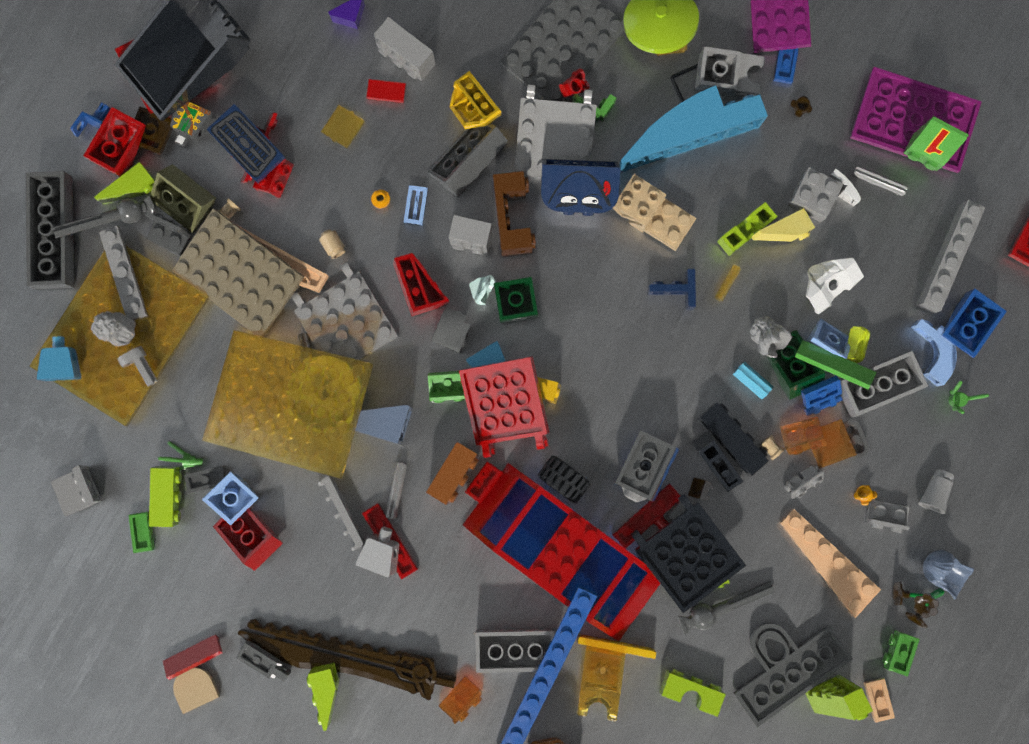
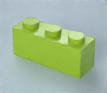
M155 466L150 468L149 527H174L180 522L181 511L179 510V503L182 497L181 491H179V483L182 481V473L179 472L180 467Z

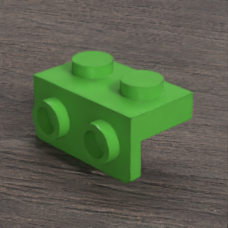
M459 371L428 373L429 401L442 403L445 400L459 402L465 399Z
M895 630L894 634H891L888 644L890 647L888 653L886 652L883 656V668L908 677L920 639Z

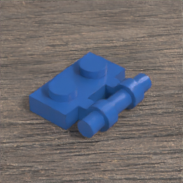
M837 376L801 390L803 404L806 407L804 412L807 416L811 414L816 415L821 410L827 407L832 408L837 405L836 403L843 401L841 397V383Z

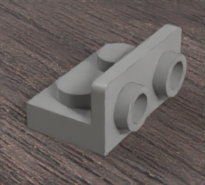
M871 500L868 504L865 522L872 523V528L883 529L886 526L891 527L890 531L902 533L903 530L909 531L910 527L907 526L910 507Z

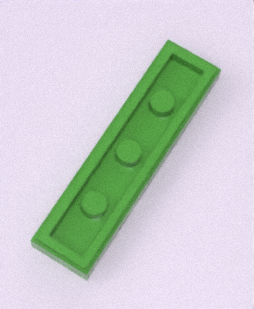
M805 340L802 341L795 355L800 360L868 390L877 373Z

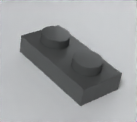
M224 466L184 475L188 494L214 488L226 476Z

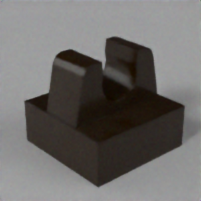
M694 477L688 496L703 501L710 500L711 497L707 495L709 489L713 490L714 487L711 485V482Z

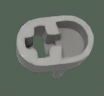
M142 346L134 348L117 358L122 368L135 363L147 387L158 382L145 359L146 353Z

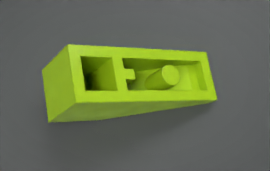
M139 162L94 196V198L102 204L121 201L124 198L144 196L151 193L155 178Z

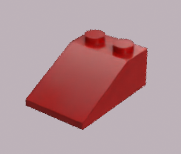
M112 107L83 156L94 164L121 177L133 165L146 125Z
M250 507L232 525L221 518L213 526L240 561L254 571L283 544L278 536Z

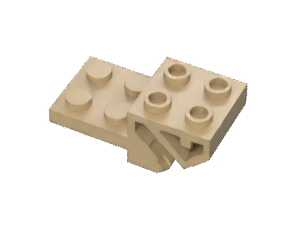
M634 174L620 194L613 209L621 217L629 219L630 225L641 232H646L676 251L697 218L665 199L666 194Z

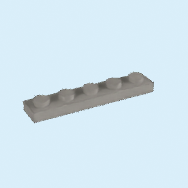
M114 226L100 231L99 234L125 315L133 321L148 316L120 227Z

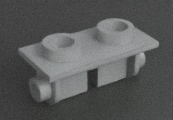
M810 465L800 472L804 478L803 480L796 475L786 482L784 488L787 492L791 491V499L795 497L800 498L806 494L807 489L822 483L824 471L819 472L820 469L817 465Z

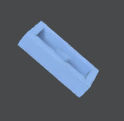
M409 185L404 224L410 223L423 226L428 195L427 187ZM413 190H415L416 197L413 217L409 219ZM422 191L423 197L419 220H416L420 192Z

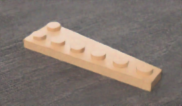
M243 229L305 277L299 286L320 293L329 277L327 274Z
M792 509L780 522L792 540L813 564L816 571L826 581L830 589L834 591L851 616L856 618L881 589L795 509Z

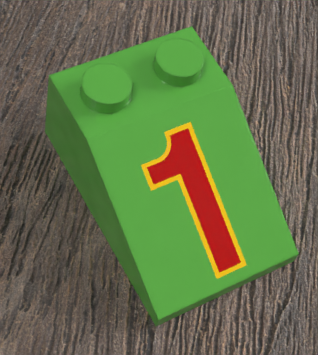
M933 116L913 134L904 154L912 161L923 163L927 169L938 171L964 143L969 134Z

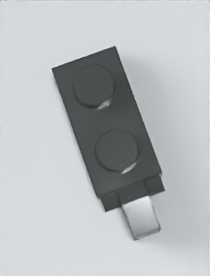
M249 640L244 642L236 657L267 678L272 677L275 679L277 677L284 682L291 673V670L284 666L280 659Z

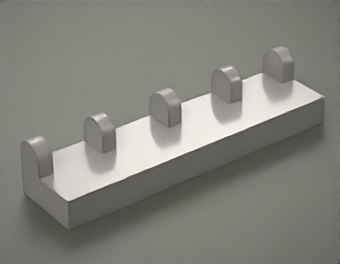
M327 476L318 482V485H325L330 495L325 499L327 502L332 500L339 512L334 516L336 519L342 518L347 528V531L343 532L344 536L350 534L355 544L351 548L353 552L364 546L365 540L333 477Z

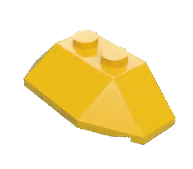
M470 71L454 81V90L449 107L465 129L486 126L501 116L498 106Z

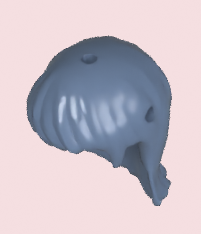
M945 550L933 551L928 554L923 562L925 577L937 587L950 593L954 600L974 571V568L960 563L953 554Z

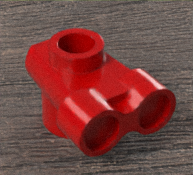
M579 68L572 72V76L561 83L559 88L563 97H568L573 94L583 93L590 88V85L585 79V72Z

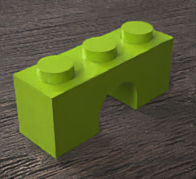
M765 202L740 224L724 234L717 242L727 255L730 256L751 240L754 234L771 224L778 216Z
M673 669V671L667 670L659 691L662 696L681 702L683 695L687 691H696L699 696L696 707L703 712L718 717L726 695L721 690L722 687L710 683V685L703 684V680L692 676L690 679L684 676V672Z

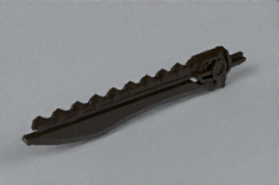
M250 619L247 627L275 635L274 638L244 629L238 631V635L245 640L251 641L280 659V661L294 667L312 669L335 663L337 672L375 680L408 691L411 694L420 692L421 697L428 701L431 700L435 684L454 688L456 682L455 676L438 673L435 658L402 652L401 650L395 651L392 655L385 647H380L375 651L367 643L362 644L363 646L360 648L353 640H348L345 644H342L337 636L326 640L321 633H315L313 637H310L304 629L294 633L289 626H283L278 630L272 622L262 626L257 619ZM283 638L393 667L395 670L284 641Z

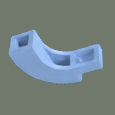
M920 319L915 321L911 328L925 338L933 350L932 362L923 375L937 387L945 385L956 366V346L941 335L944 330L942 325L933 328V324L927 320Z

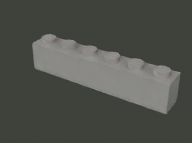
M966 200L959 205L916 307L932 314L942 311L986 207L970 200Z

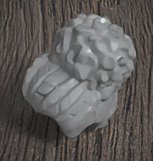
M106 311L94 317L91 330L99 340L109 341L114 346L128 345L134 338L136 323L123 313Z
M768 316L756 318L750 330L751 339L758 344V352L770 358H776V350L784 349L792 338L791 333L785 327L776 324Z

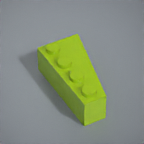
M839 674L816 685L805 693L814 713L850 720H863L869 716L868 713L873 711L863 689Z

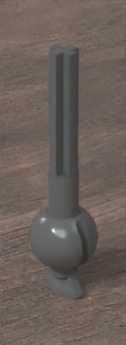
M149 195L141 202L133 198H124L117 204L116 209L52 227L55 238H59L120 219L124 223L132 224L141 219L143 212L154 213V204Z
M769 581L713 606L706 603H697L690 609V616H677L679 626L685 635L694 626L699 630H708L715 624L716 617L774 593V586Z

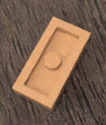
M878 678L863 682L868 702L873 710L871 712L873 721L877 723L895 718L885 679Z

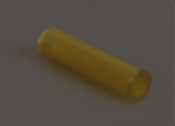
M736 265L731 267L714 297L716 300L723 302L741 271L740 267Z

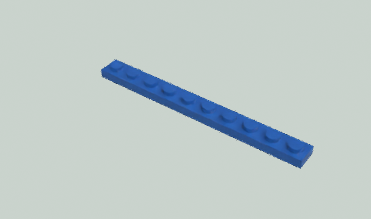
M581 585L578 586L500 744L524 743L597 598L596 592Z

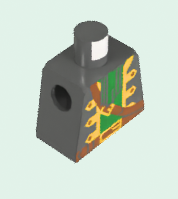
M187 102L175 111L172 117L170 127L178 133L174 142L183 147L186 146L189 138L199 142L216 117L211 111Z

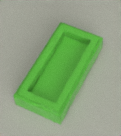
M149 512L128 515L133 553L154 550L152 527H149Z

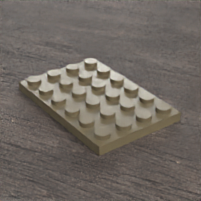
M212 209L171 270L260 339L265 336L299 284L305 278L301 273L216 209Z

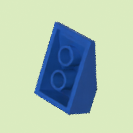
M977 289L970 290L964 294L955 307L941 335L969 356L975 358L1007 311Z

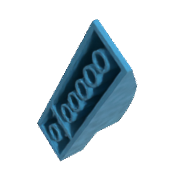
M716 85L695 94L665 113L645 131L621 159L619 164L621 167L620 173L760 128L768 116L761 96L751 94L744 97L741 101L736 102L733 100L723 106Z

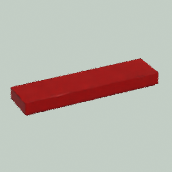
M668 483L659 491L654 502L649 500L612 535L626 549L635 541L631 536L632 532L637 529L642 535L679 501L678 497L681 495Z
M377 503L362 512L374 534L379 535L381 527L393 530L390 539L399 543L396 572L401 580L418 570L391 522L386 517L381 505Z

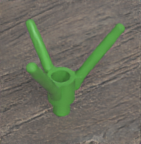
M170 441L167 444L183 455V458L158 457V460L182 463L179 472L189 467L203 465L202 458L191 456V454L183 451Z

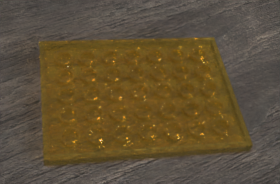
M126 246L148 314L146 317L134 320L136 323L134 328L135 336L128 345L114 346L109 341L99 340L91 330L94 317L102 312H120L125 315L104 250L41 347V349L52 348V337H65V347H71L76 350L81 379L54 382L124 426L130 424L155 384L147 387L135 363L122 368L117 358L134 348L142 346L146 353L145 359L158 380L209 300L208 295ZM41 349L29 366L37 372Z
M233 330L202 441L342 479L373 364Z

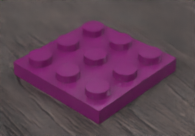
M751 0L754 53L811 47L808 0Z

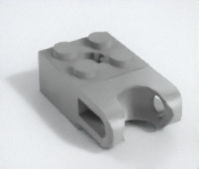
M704 46L699 52L695 90L704 91L716 85L718 92L722 94L743 97L751 94L754 96L761 95V86L751 82L748 79L747 72L748 70L761 69L764 66L765 58L758 55L744 54L739 51Z

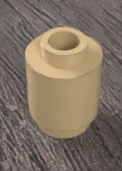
M328 229L321 234L322 237L319 240L328 256L335 259L345 253V246L335 230L331 231V229Z

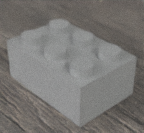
M389 17L374 33L378 51L384 57L389 56L392 58L393 63L397 67L405 68L408 75L416 80L418 78L420 81H423L436 65L433 51Z

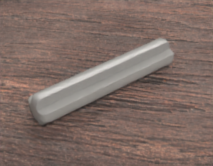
M859 165L853 171V176L901 196L905 195L908 190L907 185Z
M396 463L386 517L389 519L397 518L407 469L406 463Z

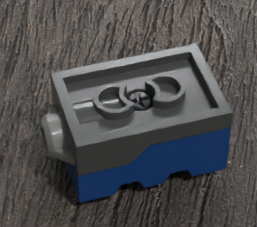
M640 430L615 484L622 487L625 497L630 500L640 502L648 499L654 502L679 449Z

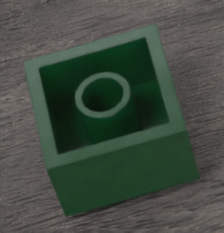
M532 277L494 283L500 324L538 318Z

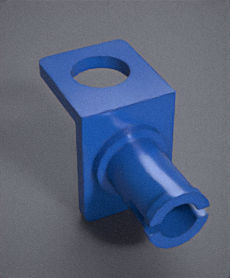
M101 102L92 115L82 111L71 126V131L76 137H79L88 123L99 129L111 108ZM81 122V126H80V128L77 130V126H78V124Z

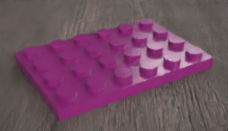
M873 67L850 138L908 157L904 154V151L913 134L934 116L969 134L964 143L942 167L943 169L959 173L982 101Z

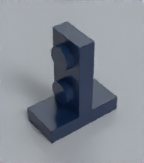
M695 269L686 270L685 284L682 281H672L671 284H664L663 281L652 282L647 287V295H685V309L693 310L696 307Z

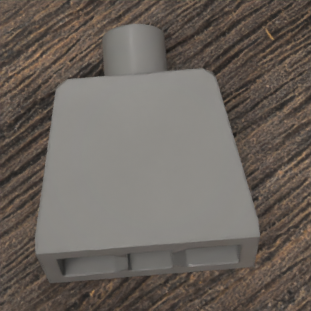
M381 527L379 535L373 534L368 537L355 565L388 578L394 575L397 571L399 543L390 539L393 530Z

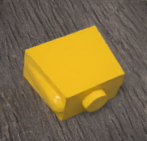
M537 377L542 400L557 404L561 389L559 382Z

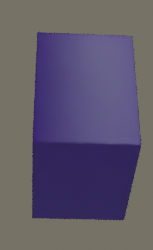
M349 0L328 11L332 22L358 29L365 3L364 0Z

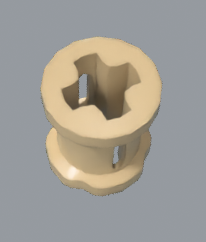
M228 198L227 203L218 211L230 219L237 211L240 212L241 209Z
M772 435L768 436L759 445V447L767 451L771 456V460L777 458L785 450L784 447H780L776 443Z

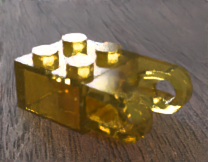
M586 646L578 716H587L590 705L600 702L607 708V719L613 722L617 721L625 653ZM602 667H604V668H606V670H608V671H605V674H602V673H601V670H600V669H601Z

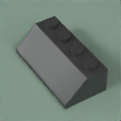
M490 123L486 126L466 129L428 170V173L449 192L459 197L460 194L465 192L470 183L479 176L480 172L491 163L492 159L504 149L508 140L495 125Z

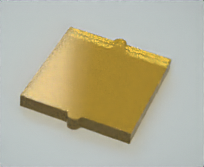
M338 105L321 133L331 138L334 143L337 142L343 147L348 148L365 121L354 115L353 111L350 112Z

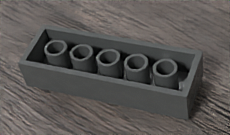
M65 171L26 173L27 286L36 290L74 288L73 234L55 238L52 227L73 221V177Z

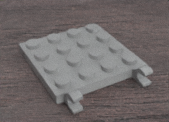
M346 262L340 267L347 279L306 303L298 292L294 293L291 297L298 306L293 311L320 356L337 357L352 365L394 340L398 335L360 272L354 274Z

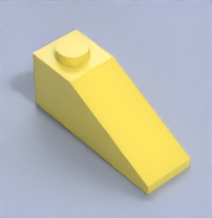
M803 208L761 229L752 236V239L792 242L799 238L802 241L810 236L809 232L815 226Z

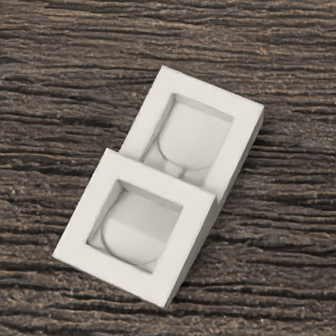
M835 169L829 177L843 183L842 191L838 196L852 206H855L861 200L858 191L845 175Z

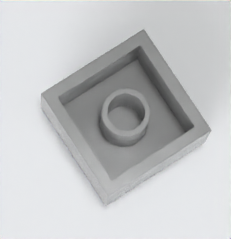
M808 167L803 173L787 206L797 211L804 208L809 217L822 222L828 217L843 183Z
M454 215L448 237L450 245L456 250L464 251V248L470 249L472 253L478 255L488 253L492 236V224Z

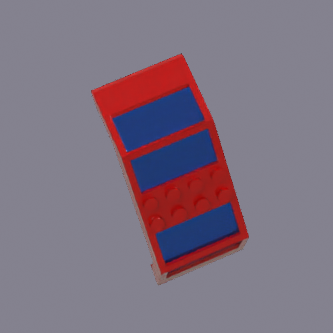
M507 463L502 470V476L481 504H477L463 523V526L493 552L567 607L579 585L596 592L597 598L586 621L615 640L620 641L658 588L660 582L644 562L529 477Z

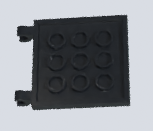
M682 494L678 497V500L685 507L686 511L646 541L637 529L631 533V536L639 545L635 548L637 554L682 613H685L747 565L697 501L695 504H692L687 496Z

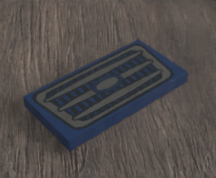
M235 104L207 128V131L257 183L285 159V156Z

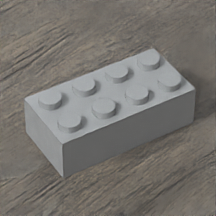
M913 351L868 368L877 372L869 390L848 380H840L841 397L850 418L857 417L929 387Z
M554 628L476 629V673L536 672L555 634Z

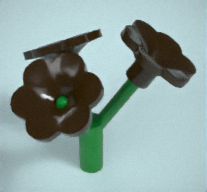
M895 582L892 598L894 605L898 606L902 605L903 598L915 597L914 611L916 614L905 612V615L910 621L927 629L928 625L922 618H929L930 615L936 616L938 614L937 607L939 606V601L937 598L944 595L945 592L943 589L938 588L929 594L910 593L903 589L902 582Z

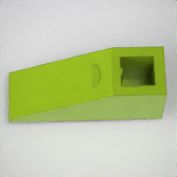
M335 663L312 668L306 678L308 687L312 689V702L317 707V719L319 725H322L323 731H326L331 723L339 686V677Z

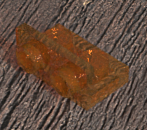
M818 416L780 427L784 447L789 455H798L803 451L816 450L827 445Z
M465 675L438 706L453 719L452 722L454 724L458 721L463 722L469 715L467 711L470 707L473 706L475 708L482 700L480 697L482 690Z

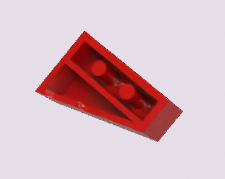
M413 253L394 258L393 265L411 317L448 305L449 299L441 292L436 282L431 279Z

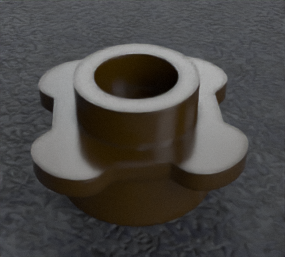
M806 96L792 100L790 106L795 110L796 117H801L802 114L811 113L812 106H810V101Z

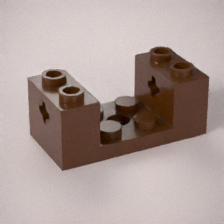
M524 171L493 174L502 258L532 254V249L536 248L535 233H531L530 228L510 230V218L505 217V214H509L508 201L526 199V193H529L528 177H524Z

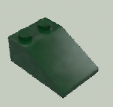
M797 330L790 332L792 338L784 349L776 350V358L767 356L777 380L789 400L802 395L801 390L825 380L823 369L795 357L803 341Z

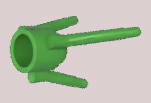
M960 380L954 389L950 390L949 403L953 411L964 414L965 411L960 407L965 406L970 400L987 398L989 394L967 396L964 392H957L963 383Z

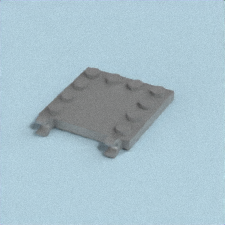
M528 85L527 98H521L514 172L524 171V176L541 177L542 159L591 161L597 105L591 104L592 90L584 91V101L582 104L534 99L535 85Z

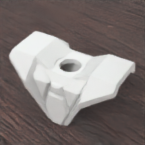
M852 257L833 259L813 265L808 270L809 281L805 296L813 305L815 313L820 314L832 305L831 302L837 295L844 290L850 291L864 276ZM836 279L837 283L829 287V282Z

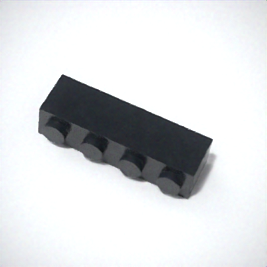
M714 403L697 419L746 475L753 476L769 462L766 458L768 456L767 453L753 443L755 440L748 432H743L741 423L736 418L732 419L729 416V410L724 404Z

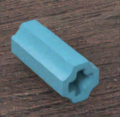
M745 361L733 373L737 379L761 399L765 398L774 387Z

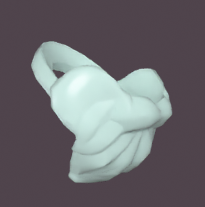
M492 275L479 277L469 284L473 298L479 305H486V299L494 283L497 282Z

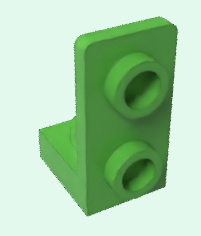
M574 94L572 103L583 104L584 99ZM610 94L607 99L603 98L599 107H596V121L600 120L603 122L615 105V96Z

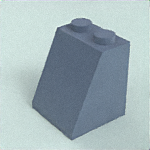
M402 405L358 411V414L353 416L351 425L354 426V431L402 445L413 408Z

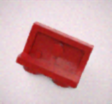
M284 159L259 183L255 181L252 188L281 198L294 166L293 163Z

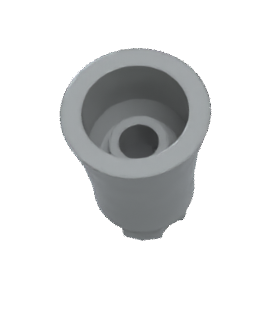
M936 469L918 504L932 512L945 514L954 475L948 471Z

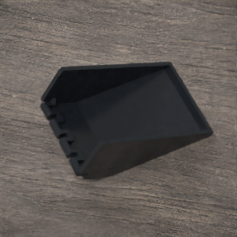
M165 0L114 64L159 120H165L232 70L250 49L248 45L251 39L243 29L240 30L239 24L231 15L229 16V12L220 2H217L218 0Z

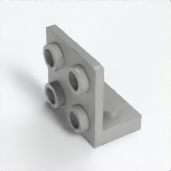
M78 465L72 468L73 472L51 481L64 516L72 515L102 501L88 466Z

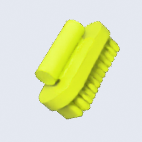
M853 326L849 331L848 344H850V350L847 359L860 363L865 358L870 331L862 326Z

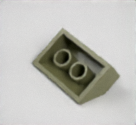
M173 164L157 172L150 198L156 206L182 224L191 233H194L207 218L216 200L215 196Z

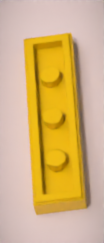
M578 634L577 644L653 659L656 658L654 648L584 634Z

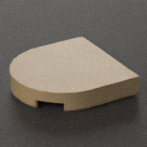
M195 667L177 676L174 681L173 691L182 714L220 697L211 674L202 668Z

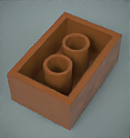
M456 442L426 493L445 505H448L449 502L454 503L459 495L457 489L460 485H465L469 478L467 475L470 468L474 470L479 462V459H477L478 454Z

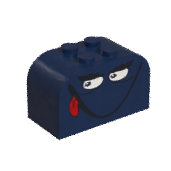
M542 159V200L548 208L553 211L563 212L564 215H574L575 212L582 213L584 216H593L594 213H605L611 210L618 201L621 167L616 161Z

